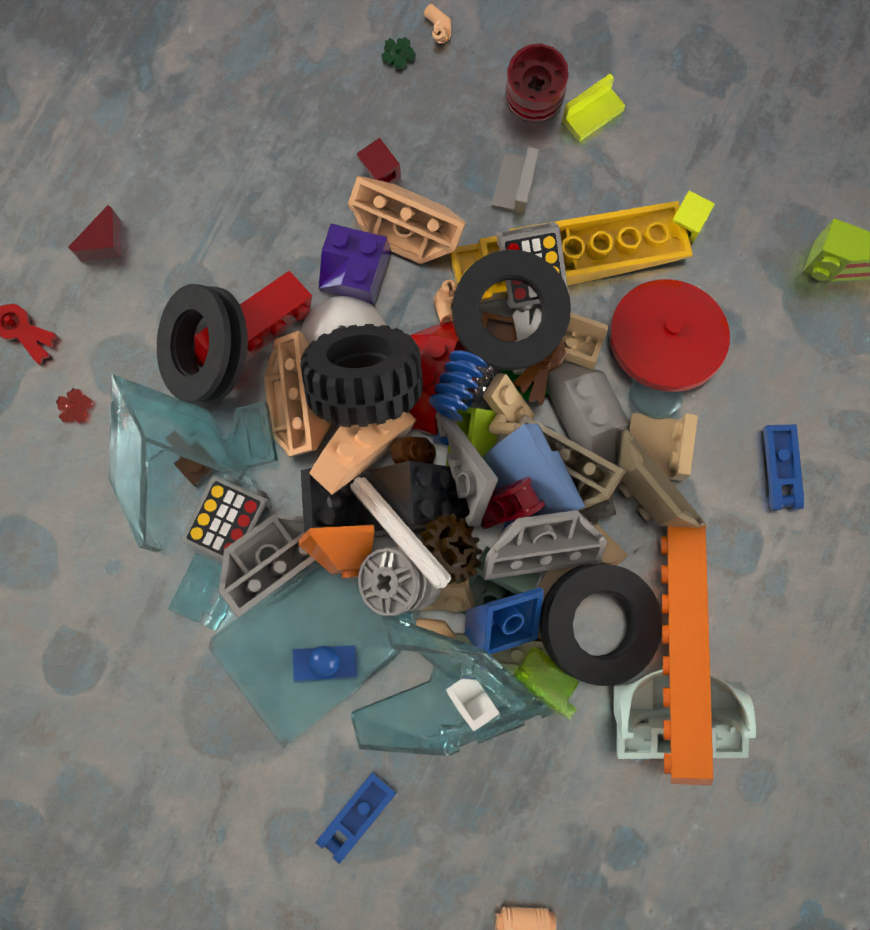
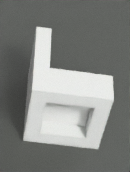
M469 673L446 689L456 708L473 732L500 714L473 673Z

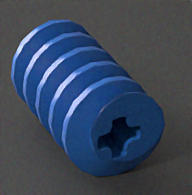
M452 351L449 355L450 362L445 364V373H441L439 377L440 383L435 385V394L430 396L429 403L443 416L461 422L463 417L457 413V410L466 411L468 409V406L462 402V399L472 400L473 395L467 391V388H478V384L472 380V377L481 379L483 373L477 367L486 368L487 364L483 359L472 353Z

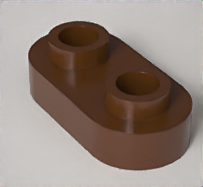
M407 436L397 438L392 442L391 455L395 464L406 461L433 464L436 457V449L434 444L426 437Z

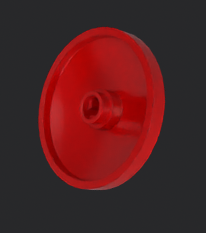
M661 279L643 283L629 291L621 299L610 323L609 339L617 362L630 377L652 389L679 392L696 388L715 375L727 356L730 345V330L722 309L706 292L683 281Z

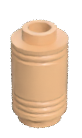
M502 907V912L496 913L495 930H556L555 912H549L548 908Z

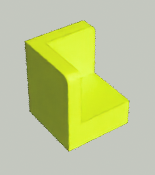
M688 191L673 218V223L691 231L692 234L689 241L694 243L715 203Z

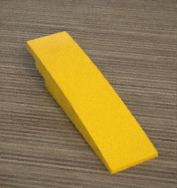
M679 201L555 221L560 228L567 286L692 257L693 253L687 230L673 223V218L680 207ZM496 236L480 238L476 244L458 246L454 252L449 253L457 285L464 273L477 260L490 253L501 251L497 244ZM502 281L491 286L485 291L480 303L505 299L508 296L506 282Z

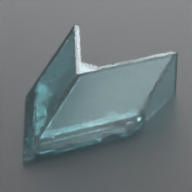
M112 374L108 479L138 547L157 553L161 550V547L147 527L148 462L162 452L168 451L236 477L249 485H253L256 481L207 409Z
M382 616L392 649L418 652L434 667L429 681L354 710L351 714V720L357 743L361 750L451 756L460 752L459 747L476 740L478 744L525 726L524 721L541 715L542 718H545L554 713L486 650L392 616ZM460 679L477 680L500 713L474 732L446 691L447 688Z

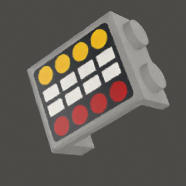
M555 222L496 233L497 244L501 251L522 250L543 258L558 271L568 289L560 228ZM505 280L508 295L506 301L510 309L515 308L518 311H525L531 309L533 304L540 303L538 295L530 286L520 281Z
M223 474L222 478L212 475L180 541L222 561L224 549L256 527L265 507L271 508L272 503L266 499L267 493L253 486L248 491L238 486L239 480L227 474Z

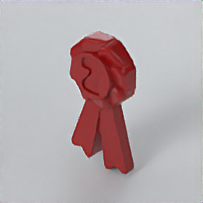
M6 304L0 306V336L6 340L18 339L34 361L41 365L43 359L49 358L50 354L37 342L39 341L49 348H54L53 341L58 336L53 332L30 325L28 313L19 305Z

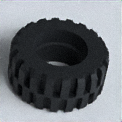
M365 324V326L350 325L345 329L337 328L332 330V333L322 334L318 337L317 341L313 340L301 357L300 366L306 403L320 419L324 418L328 423L334 425L340 423L344 427H351V425L368 427V424H384L386 420H395L401 417L403 412L408 413L422 395L423 380L419 346L409 334H405L398 328L391 329L387 325L374 326V324Z

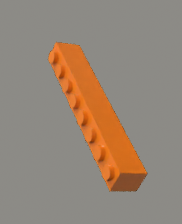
M706 525L701 528L667 526V536H661V555H667V565H661V583L668 584V595H662V614H668V625H662V644L669 645V656H663L662 659L663 675L669 676V688L663 687V707L670 709V720H663L664 740H670V753H664V774H671V784L712 786L714 778Z

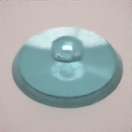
M634 380L630 389L633 405L640 413L649 418H669L680 410L683 403L682 391H660L649 388Z

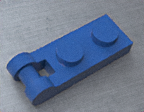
M797 424L766 425L763 428L770 510H782V507H791L793 510L803 509L804 491ZM782 486H790V495H782Z
M372 772L315 843L322 849L324 847L333 854L332 858L340 864L397 792ZM337 830L347 837L343 844L333 837Z

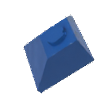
M539 587L467 609L464 634L482 657L537 640L544 590Z

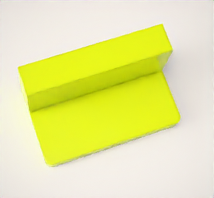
M611 73L565 105L562 122L578 142L624 111L625 104L611 89L614 81Z

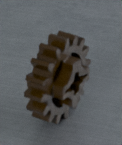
M444 514L425 524L427 530L420 533V536L425 540L423 545L450 574L451 580L447 585L465 582L469 580V577L477 574L475 568L481 566V562L476 557L482 554V550L476 548V543L480 539L479 537H472L471 534L474 528L472 526L466 528L464 518L456 521L455 514L449 516Z

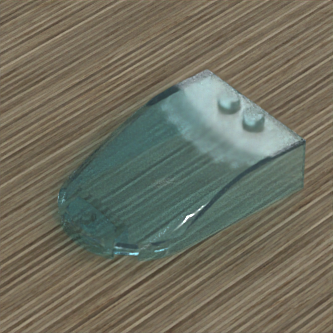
M316 561L212 636L208 649L285 749L377 675L400 654L411 633L413 612L396 616H382L373 612L364 603L360 594L358 578L342 579L341 574L332 575ZM323 645L331 647L355 645L357 678L294 682L292 649L317 648Z

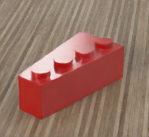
M290 270L240 304L245 317L248 335L245 364L275 338L280 336L294 322L304 319L311 310V293ZM208 327L194 336L195 361L201 368L205 363L209 349Z

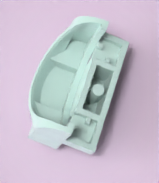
M663 670L650 673L634 683L614 685V716L617 722L618 759H664V753H670V740H664L663 720H670V709L663 707V687L669 688V676L663 675ZM710 674L712 718L723 721L713 722L712 720L713 758H749V738H756V719L752 699L741 682H726Z

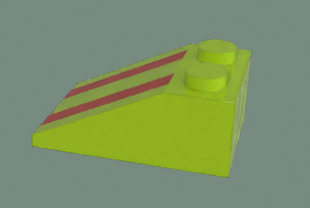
M834 218L814 241L803 271L820 281L828 280L833 282L870 279V231Z

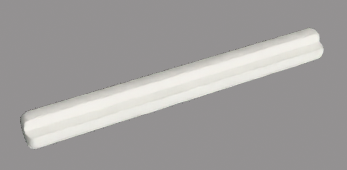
M356 477L350 485L353 493L436 589L445 588L451 580L450 574L364 477Z

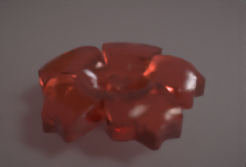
M75 388L67 392L68 398L58 397L56 403L58 410L62 411L59 415L62 422L73 423L76 420L81 424L86 421L89 412L86 410L93 407L92 399L86 395L82 396V391Z

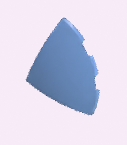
M539 424L522 425L482 457L498 478L494 489L514 483L527 476L531 478L532 482L530 484L539 500L544 501L545 506L530 516L575 511L585 507L559 452L551 451Z

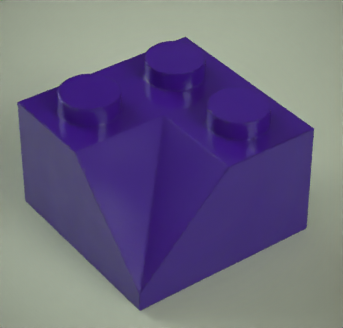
M330 224L321 252L319 290L375 304L391 254L387 237Z

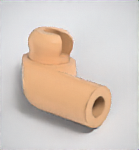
M430 4L425 9L424 16L434 23L432 36L436 42L445 43L451 37V19L436 6Z
M445 280L433 300L442 324L453 322L451 306L457 284L453 280Z
M417 618L416 633L431 634L437 642L439 649L443 652H449L454 649L456 635L446 621Z

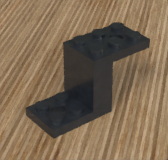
M406 461L363 471L357 476L368 480L410 530L426 528V523L444 514L445 516L455 514L456 521L461 518L465 519L470 514L466 498H459L456 482L452 476L450 466ZM312 468L301 470L304 533L310 528L374 525V537L388 534L351 490L350 485L354 482V479L332 495L309 474ZM328 497L331 499L332 508L328 506ZM465 519V527H466V528H469V527H471V526H468V525H467L466 519Z

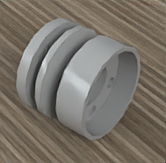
M399 546L377 549L369 554L361 564L358 575L359 591L364 603L373 612L382 616H396L425 609L436 601L442 590L441 588L436 589Z

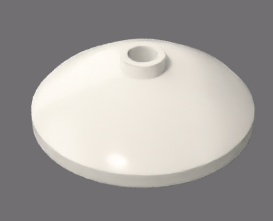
M338 296L327 299L314 307L305 318L301 332L310 344L313 340L317 341L318 337L322 334L332 333V330L337 328L345 329L350 325L365 326V324H374V326H381L386 324L378 310L370 303L353 297Z

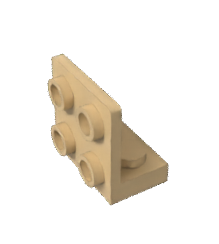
M633 413L630 417L629 432L668 479L684 481L691 475L698 415L686 413L680 420Z

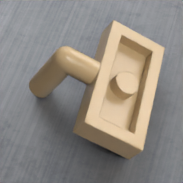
M496 374L483 394V398L496 414L489 425V431L494 435H509L521 427L519 422L523 415L533 419L535 414L506 374Z

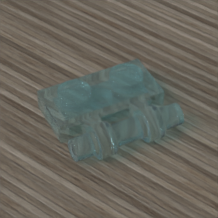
M195 553L168 609L194 622H198L202 613L205 612L209 614V617L204 626L216 631L220 620L224 621L228 613L225 611L228 605L221 595H219L214 606L209 604L208 601L215 586L219 588L222 565Z

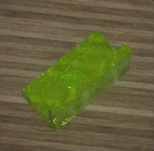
M533 647L512 678L555 712L571 719L577 708L570 704L568 699L579 685V682L561 671L542 651Z

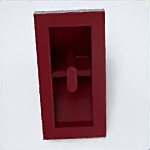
M109 205L68 246L70 251L80 261L122 258L120 218Z

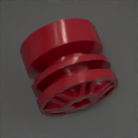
M541 43L529 44L519 49L511 58L507 69L506 100L511 111L520 119L529 122H543L553 117L561 109L569 77L568 64L563 55L554 47Z

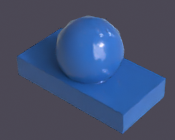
M323 645L317 648L292 649L294 682L357 678L355 645L336 647Z

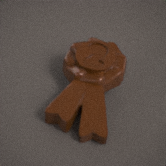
M563 341L544 360L528 367L514 381V386L519 388L522 395L525 394L533 383L528 399L530 403L536 401L541 406L544 403L548 372L559 368L566 356Z

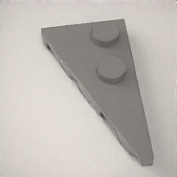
M437 412L435 417L440 437L448 438L452 451L446 456L452 476L456 482L459 498H466L470 514L465 518L468 526H478L481 523L498 478L457 423Z

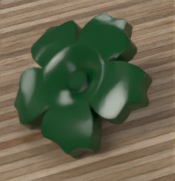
M406 37L398 38L397 44L391 38L385 40V53L381 54L383 62L389 66L394 64L396 70H402L407 66V62L414 61L416 56L413 48L410 47V40Z

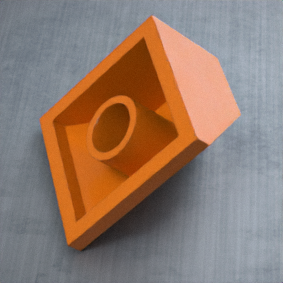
M374 525L310 528L298 539L299 546L332 575L341 574L342 579L358 578L361 564L372 553Z

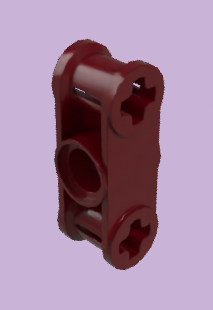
M529 476L494 489L481 520L483 530L510 520L528 517L545 506L544 501L539 500L530 484L532 480Z

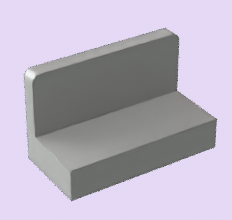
M528 147L526 157L510 153L503 154L492 199V207L525 214L539 149Z

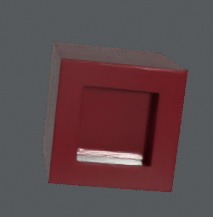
M380 138L357 153L358 159L370 173L371 179L392 183L401 177L400 163Z

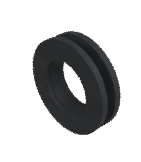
M522 250L497 251L477 260L461 277L455 290L452 307L454 329L462 346L467 352L483 359L487 366L500 370L524 369L544 360L562 341L567 331L571 314L568 289L558 271L543 258ZM505 280L520 281L530 286L538 295L542 307L541 322L536 331L528 338L516 342L502 341L492 336L483 326L479 315L480 301L485 291L495 283Z
M188 284L178 289L164 308L157 333L158 366L167 389L182 401H220L231 393L241 377L247 355V326L239 302L228 290L214 286ZM204 317L208 326L209 349L205 363L199 370L194 359L193 342L197 325Z
M588 564L568 571L552 585L541 608L540 635L548 656L565 674L589 684L612 686L634 678L651 662L661 640L662 615L655 594L640 576L620 566ZM598 592L611 593L621 601L626 610L628 621L626 635L619 647L611 653L593 656L584 651L575 639L573 629L575 611L580 603L591 594Z

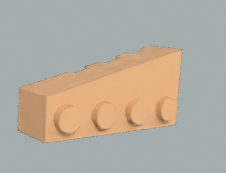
M403 412L401 417L395 420H386V423L380 425L376 423L368 424V427H359V425L344 427L341 425L322 451L309 474L333 495L389 453L392 442L397 438L406 437L417 420L409 412Z

